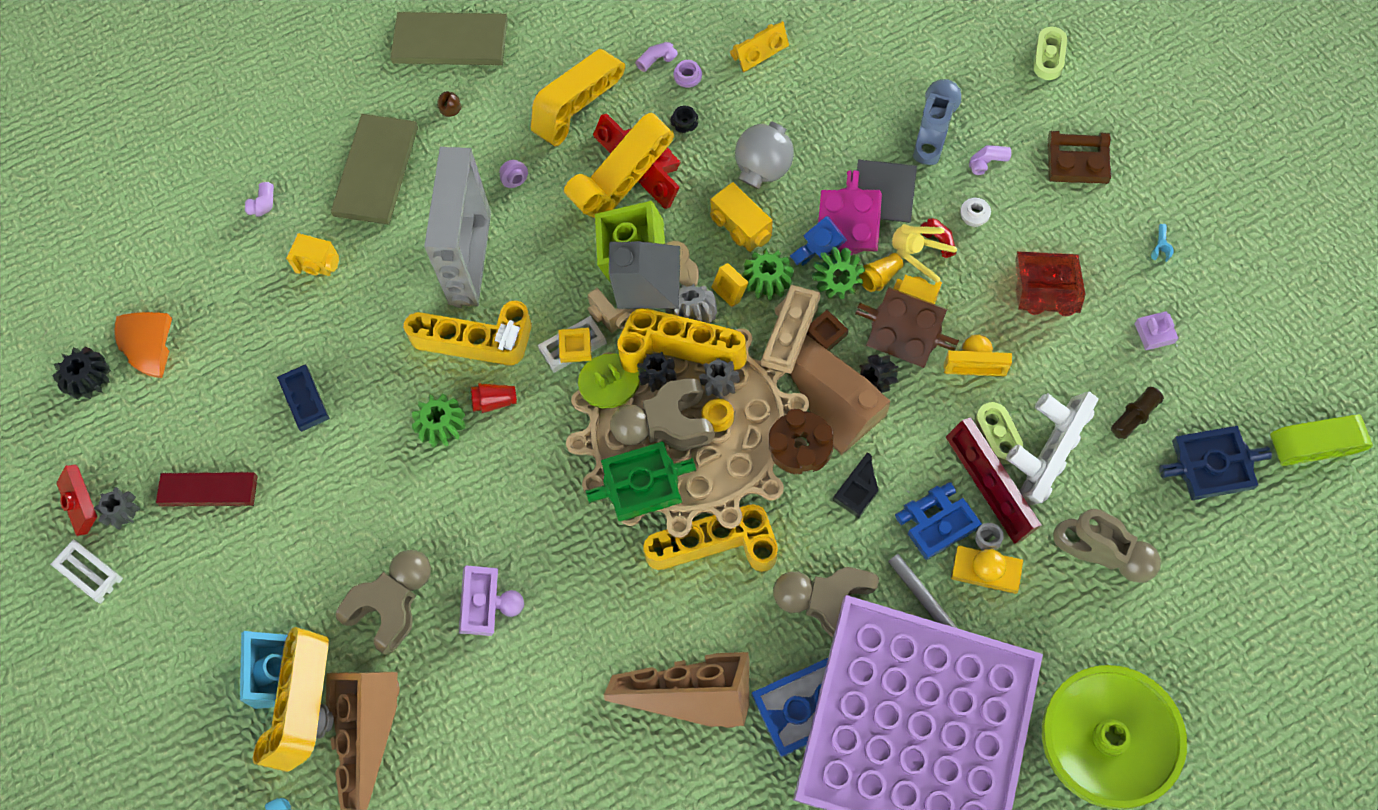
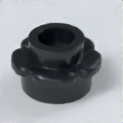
M684 105L676 108L670 119L671 125L675 126V130L680 133L693 131L698 126V115L690 106Z

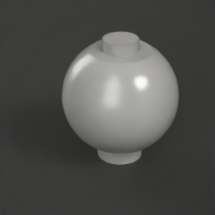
M771 121L769 125L762 123L751 126L742 133L735 147V160L742 171L738 179L759 189L762 182H774L787 173L793 162L794 149L791 139L785 135L786 128Z

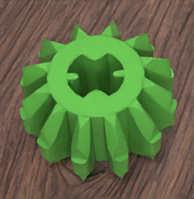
M832 247L830 256L825 252H821L820 255L824 261L814 262L813 266L818 271L812 274L813 280L818 282L816 288L819 292L826 291V296L831 299L836 293L840 299H844L845 291L847 290L851 294H855L856 290L853 285L863 284V279L858 275L865 272L864 267L859 265L860 257L857 254L851 255V251L848 248H844L840 253L837 247ZM837 269L842 271L839 277L834 274Z
M765 248L763 255L754 251L752 260H746L744 263L745 270L742 273V277L749 282L746 289L748 292L755 291L757 300L764 294L771 301L774 293L782 298L784 290L789 289L792 285L791 278L794 276V269L790 266L788 257L780 258L781 253L779 250L774 254H769L768 249Z
M442 393L438 400H435L434 396L429 394V402L425 404L418 401L420 411L412 412V418L415 421L412 423V429L415 433H419L418 438L421 442L429 441L430 445L435 448L439 441H442L444 446L448 447V439L452 437L459 440L460 435L457 430L465 429L466 424L462 420L465 417V412L463 408H458L459 403L456 399L448 400L447 396Z

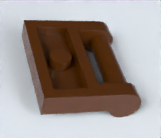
M1049 131V181L1108 184L1111 179L1110 133L1077 135L1060 134V131ZM1059 145L1097 147L1098 152L1059 150Z

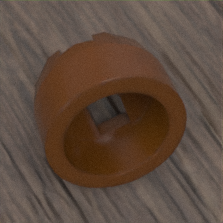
M446 91L438 97L437 105L443 116L453 117L460 112L461 103L455 93Z

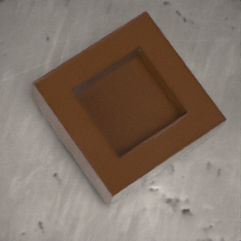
M826 310L811 322L807 335L830 351L848 335L849 330L832 313Z

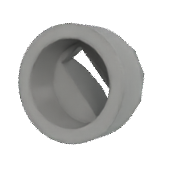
M985 523L978 528L975 539L981 550H997L1001 546L1004 534L998 525ZM992 536H994V537L996 538V539H994L993 541H991V542H989V543L986 542V541L989 540Z

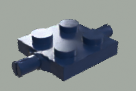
M1238 426L1176 436L1172 440L1177 455V463L1160 465L1159 472L1162 473L1161 477L1163 479L1181 475L1186 482L1191 501L1254 490L1259 486L1254 473V462L1270 460L1272 452H1269L1271 449L1268 446L1250 450L1243 441Z

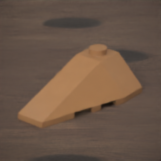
M806 334L790 376L793 382L796 383L800 393L808 398L809 411L823 418L832 427L833 447L843 455L887 416L891 401L868 379Z
M749 652L714 653L705 655V662L686 665L685 660L674 662V667L657 672L655 668L649 667L612 675L604 693V699L608 702L709 727L723 726L725 728L744 726L749 709Z
M398 672L326 673V706L333 714L336 736L330 738L332 750L336 749L340 760V765L335 772L340 810L368 809L397 709V697L400 690L399 682L397 681Z

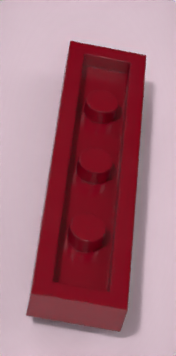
M972 418L962 420L945 438L1013 543H1019L1042 525Z

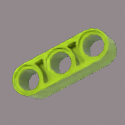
M1359 414L1285 426L1270 434L1277 457L1282 466L1358 454L1373 447L1363 417Z

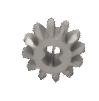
M693 284L686 287L682 285L681 289H679V309H665L668 314L711 324V321L716 319V299L713 292L707 290L706 286L696 287Z

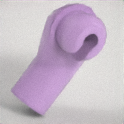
M664 42L649 47L636 60L635 64L641 71L646 72L658 58L663 57L666 62H670L678 55V52L672 47V43Z
M992 145L984 146L969 161L972 173L975 175L984 174L988 170L987 164L992 160L1009 161L1012 153L1011 148Z
M269 182L259 184L256 200L247 199L245 201V212L248 215L256 214V217H259L271 211L274 185Z

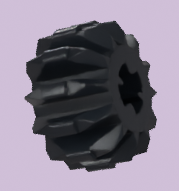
M86 346L81 351L73 347L71 355L62 354L63 361L54 364L57 372L52 376L54 381L58 383L59 390L77 400L82 396L91 399L93 391L102 393L101 384L110 382L106 375L111 370L105 361V357Z

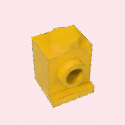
M300 233L297 234L286 258L294 272L299 274L303 270L311 275L323 274L330 276L337 269L339 263V255L330 241Z
M905 274L903 280L897 279L894 289L935 304L942 282L939 281L933 285L921 277H911Z

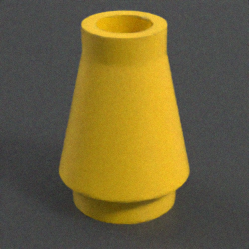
M891 253L884 258L864 265L865 272L859 275L863 279L862 286L869 292L881 291L898 270L903 268L902 258L897 253Z

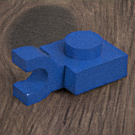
M826 216L803 235L808 243L797 249L790 257L796 265L801 264L804 266L815 255L822 259L821 252H825L829 256L832 247H837L838 249L847 239L830 217Z

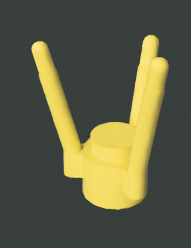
M903 224L895 231L892 238V246L897 250L896 253L933 281L939 282V276L910 254L920 252L923 246L953 253L957 251V248L924 239L920 234L944 233V228L915 227Z

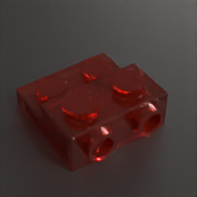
M1017 251L1015 263L1018 278L1016 286L1018 310H1027L1028 313L1033 315L1041 314L1044 311L1058 312L1062 316L1081 313L1086 294L1078 254Z

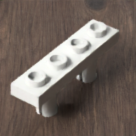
M1091 392L1072 397L1067 406L1061 404L1049 393L1042 395L1037 401L1035 409L1053 421L1055 428L1039 457L1036 458L1019 444L1012 447L1008 452L1006 460L1027 475L1020 493L1029 506L1043 503L1048 499L1052 492V483L1066 467L1067 463L1065 460L1069 452L1078 445L1081 439L1080 432L1084 425L1093 418L1095 413L1093 409L1099 398Z

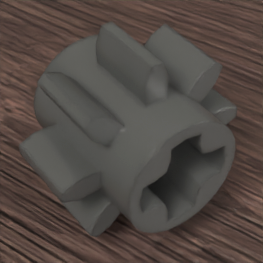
M717 358L710 364H704L706 374L699 375L701 385L705 386L707 396L713 394L723 399V396L729 393H736L734 383L740 382L739 372L734 371L732 361L727 363Z
M114 487L113 492L102 493L99 505L94 507L96 511L102 514L99 521L105 526L111 523L118 530L121 529L123 524H133L135 513L140 510L139 506L132 503L136 496L130 491L123 494L117 487Z

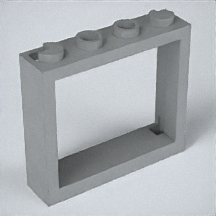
M440 147L424 245L448 304L458 308H462V305L479 306L491 219V209L471 148Z

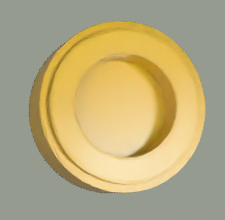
M712 399L703 406L702 418L710 421L714 432L725 431L734 422L733 407L724 399Z

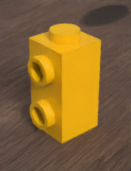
M734 182L710 199V216L719 227L724 226L738 246L743 245L751 252L756 247H762L769 242L772 237L773 220Z

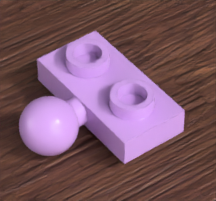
M467 565L463 568L459 620L460 634L492 636L494 634L496 609H499L502 614L508 617L516 616L523 610L524 599L519 592L509 590L501 596H496L498 568Z

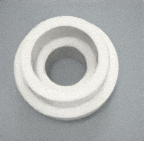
M970 198L962 204L960 214L967 225L978 227L989 220L991 208L983 199ZM972 209H977V210H979L980 212H979V213L973 212Z
M509 320L507 325L501 323L495 337V341L500 343L499 350L503 351L504 348L512 350L520 327L513 325L514 321Z

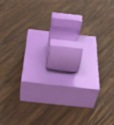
M1167 311L1138 318L1135 322L1145 350L1174 344L1178 340L1174 329L1175 325Z

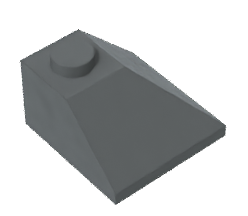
M640 241L610 242L609 277L617 308L679 309L680 246Z

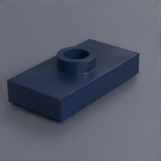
M306 364L277 376L294 420L301 432L330 419Z

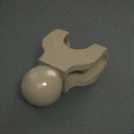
M697 379L667 382L660 388L654 398L643 401V409L637 405H625L617 409L610 421V429L614 437L624 445L639 444L649 436L650 443L663 441L671 448L685 451L708 445L715 436L713 426L707 419H689L681 414L684 409L695 406L701 401L703 389Z
M1087 510L1079 516L1078 520L1073 518L1060 522L1054 529V542L1060 549L1080 560L1097 563L1110 570L1119 568L1120 573L1129 581L1138 583L1148 582L1160 571L1161 558L1158 550L1150 543L1137 541L1138 537L1129 533L1119 519L1102 510ZM1094 519L1098 525L1089 524V520ZM1067 528L1077 533L1078 537H1080L1078 542L1072 543L1067 539L1065 535Z
M405 550L398 553L391 561L389 575L383 572L376 581L361 583L351 588L336 611L337 621L343 625L352 626L357 624L367 613L378 611L381 616V625L374 637V645L384 655L395 651L412 629L411 604L417 595L411 591L420 589L428 582L431 574L428 558L417 550Z
M852 567L839 569L827 578L815 576L813 581L799 571H791L782 574L776 580L773 587V596L777 605L789 613H800L806 610L805 615L819 620L823 629L831 637H834L843 597L850 594L868 595L873 593L878 588L879 578L874 573Z

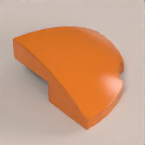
M159 312L129 313L116 316V344L118 349L128 358V363L146 375L157 378L163 377L169 355V349L165 344L172 317L168 313Z

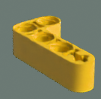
M598 49L538 92L533 101L531 131L554 147L559 146L568 135L571 117L614 86L624 74L625 63L605 50Z
M654 113L644 115L591 177L583 174L575 175L566 183L564 193L584 214L595 218L597 213L613 210L670 145L674 138V133Z
M516 300L509 301L503 305L497 325L415 312L405 319L403 328L411 345L419 350L503 365H515L524 357L532 323L526 305ZM515 317H522L520 321L513 324L520 327L514 343L515 346L512 350H499L500 343L495 341V337L501 323L507 325L509 320ZM448 334H455L451 339H444ZM477 339H485L481 344H473Z
M648 308L636 309L630 314L617 342L621 366L630 373L639 372L637 364L644 363L646 354L651 355L653 352H663L664 355L700 364H710L717 358H720V360L727 363L732 361L734 371L741 369L747 360L746 340L740 331Z
M755 504L740 507L742 521L737 527L728 529L730 534L725 538H718L713 534L715 529L723 526L718 522L716 516L712 515L692 521L690 532L683 538L672 536L666 529L649 535L643 545L646 562L651 568L656 570H664L743 546L750 566L760 572L768 571L774 567L777 560L778 547L767 513L761 506ZM749 518H756L761 522V525L752 529L745 526L744 522ZM692 536L699 540V543L694 547L688 548L682 545V541L686 537ZM676 541L677 552L673 551L671 542ZM660 547L664 555L657 556L654 548ZM763 547L767 548L771 555L766 559H760L755 556L754 551Z
M298 627L292 628L287 635L283 648L272 726L259 737L253 752L254 764L289 772L305 762L312 754L317 735L329 639L327 636Z

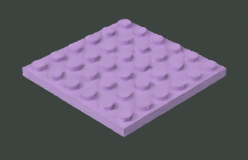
M844 596L793 801L823 810H1012L1043 654L855 597Z

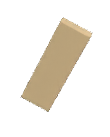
M795 285L790 286L762 356L761 366L789 374L792 373L819 303L820 292Z

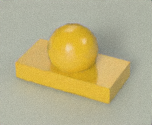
M979 334L971 335L964 341L962 351L948 350L944 362V373L1007 376L1012 365V353L993 352L991 341L986 336Z
M958 545L951 580L1017 594L1023 560L1004 556L994 549L982 551Z

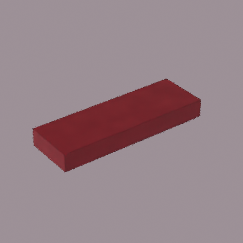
M254 472L160 473L156 504L159 506H254L258 476Z

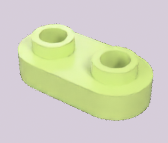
M1046 27L1039 33L1033 68L1035 74L1044 80L1058 78L1063 70L1067 35L1062 29Z
M989 402L980 407L975 418L976 426L1001 464H1010L1006 460L1008 453L1002 452L999 447L1007 446L1011 450L1012 447L1018 444L1023 447V441L1008 411L1004 406L995 402ZM992 418L996 424L990 425L986 422V419Z

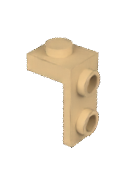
M598 287L588 294L590 303L588 311L597 323L602 321L611 333L618 329H623L630 314L636 310L615 309Z

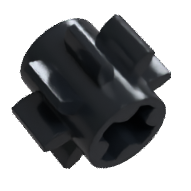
M663 352L651 355L646 354L644 363L637 364L640 373L638 376L640 385L648 383L651 392L660 390L667 382L677 380L676 372L674 371V359L666 360Z
M878 354L868 356L869 363L860 365V374L868 379L881 393L890 391V385L898 383V366L890 361L889 355L882 357Z

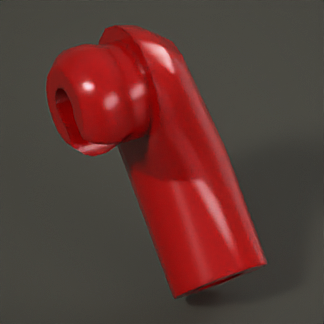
M929 218L927 222H923L920 227L944 228V233L922 235L926 238L934 235L938 242L955 247L952 231L938 219ZM941 250L942 257L944 258L952 257L957 253V251L953 253Z

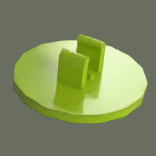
M617 353L602 354L592 358V361L583 366L578 377V388L582 398L590 405L601 409L615 408L627 403L634 397L639 388V372L630 373L625 371L621 366L620 357Z

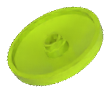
M1099 665L1081 670L1069 677L1056 689L1044 711L1042 742L1045 755L1052 770L1071 792L1091 804L1118 810L1146 805L1164 795L1174 785L1182 772L1187 755V734L1181 713L1173 699L1158 683L1136 670L1116 665Z

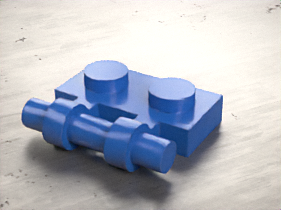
M950 482L942 487L935 486L928 491L927 496L916 502L914 500L904 505L903 510L895 514L900 525L910 520L916 523L917 526L910 529L908 535L926 561L978 530L982 525L964 498L953 504L948 499V497L956 493L954 486ZM935 505L939 507L941 511L930 518H927L924 514L926 510Z

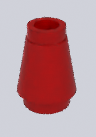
M478 383V386L470 387L473 412L481 411V414L510 406L511 404H517L515 385Z

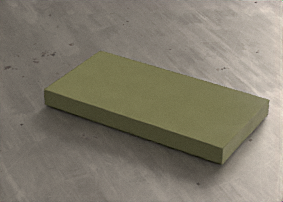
M397 12L390 57L392 63L503 66L508 23L507 14Z
M361 114L332 205L331 213L333 217L390 224L418 130L416 121Z

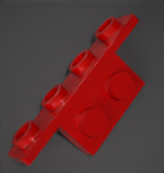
M606 113L600 116L593 136L611 154L631 129L623 130ZM668 147L638 181L664 209L671 207L679 191V185L668 173L677 171L681 163Z

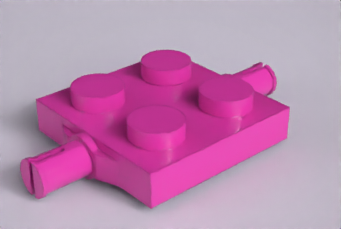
M851 170L847 171L846 188L840 190H821L818 220L819 223L824 217H830L847 239L838 248L839 252L841 253L844 248H848L851 251V255L862 251L878 252L882 201L880 190H862L858 188L860 172L853 170V173Z

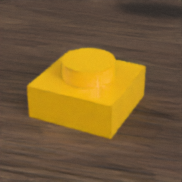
M727 263L719 268L711 288L733 307L740 303L749 282Z
M589 327L558 330L559 358L561 363L592 361Z

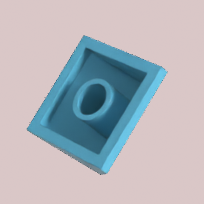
M251 631L241 632L240 701L254 709L275 706L283 648L287 635Z

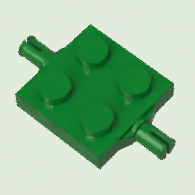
M662 441L602 459L601 463L605 474L604 485L585 490L589 504L608 498L615 508L618 521L621 522L682 503L678 489V476L697 470L693 458L674 464L673 460L667 455L664 442Z

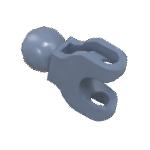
M940 79L933 82L925 93L926 104L913 153L914 160L927 165L938 163L952 114L961 104V89L949 79ZM924 144H931L936 150L932 153H926L922 150V146Z

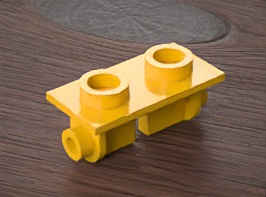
M781 21L775 25L769 24L766 29L754 35V38L747 39L739 45L735 44L730 54L735 61L739 59L742 72L751 69L789 46L784 22Z

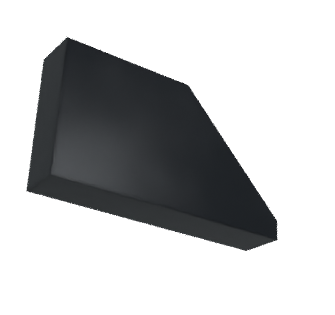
M867 452L833 497L834 502L857 518L861 517L878 494V486L870 453Z

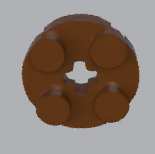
M801 409L789 410L786 415L780 417L773 424L769 432V450L774 463L782 470L791 474H802L803 471L813 470L815 472L820 470L829 462L833 453L832 427L823 418L814 413L804 412ZM800 437L806 438V442L809 445H801L799 448L795 447L794 439Z

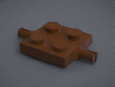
M888 287L884 300L877 309L861 302L857 307L855 315L872 320V331L866 344L868 347L923 368L926 366L930 353L937 345L951 351L956 350L959 340L942 334V323L948 310L947 308Z

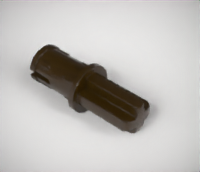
M1147 387L1134 403L1131 402L1125 407L1126 411L1111 426V431L1115 434L1116 438L1127 439L1140 424H1145L1149 420V414L1164 399L1163 394L1157 388Z

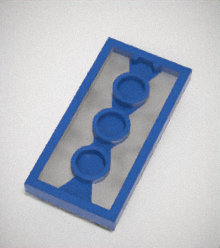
M828 658L751 693L780 758L807 745Z

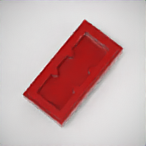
M76 464L66 465L56 483L61 494V507L64 511H67L76 536L86 535L97 519V514L78 466Z

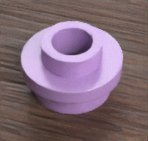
M683 60L676 66L674 80L678 85L690 88L696 86L701 81L702 71L696 62Z
M509 160L500 168V181L507 188L520 186L527 179L528 169L522 162Z

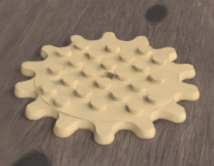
M736 329L744 335L746 340V364L741 369L735 370L739 372L740 382L734 383L735 394L729 393L723 396V399L728 401L733 407V424L725 431L714 432L713 440L703 447L680 451L664 443L667 455L673 460L674 464L693 458L697 470L678 476V489L682 503L656 511L666 516L667 530L674 537H685L691 530L693 518L701 513H711L716 516L718 522L723 527L733 529L742 521L739 502L744 496L757 494L769 501H774L783 494V482L773 473L775 463L769 450V432L773 424L780 417L786 415L789 410L801 409L806 412L809 408V400L804 394H787L777 388V381L786 372L761 366V360H755L749 355L748 350L753 340L752 334L746 329ZM664 355L666 360L674 359V371L676 372L677 380L697 379L700 382L699 375L706 374L704 364ZM639 381V388L634 397L627 403L615 408L603 409L590 405L582 398L580 390L573 394L571 398L573 407L580 412L588 414L590 424L583 431L575 432L568 436L566 440L567 450L574 455L593 456L596 460L594 470L587 474L582 481L584 492L585 490L604 485L605 474L601 463L602 459L659 443H650L649 436H647L639 444L624 445L616 440L610 429V421L618 408L625 405H637L643 409V401L654 398L659 390L651 392L648 383L641 386ZM702 385L703 395L701 401L695 406L684 409L681 414L689 419H702L703 406L708 401L719 397L713 394L707 396L705 386ZM803 438L794 439L795 447L807 446ZM646 514L621 522L628 526H634Z

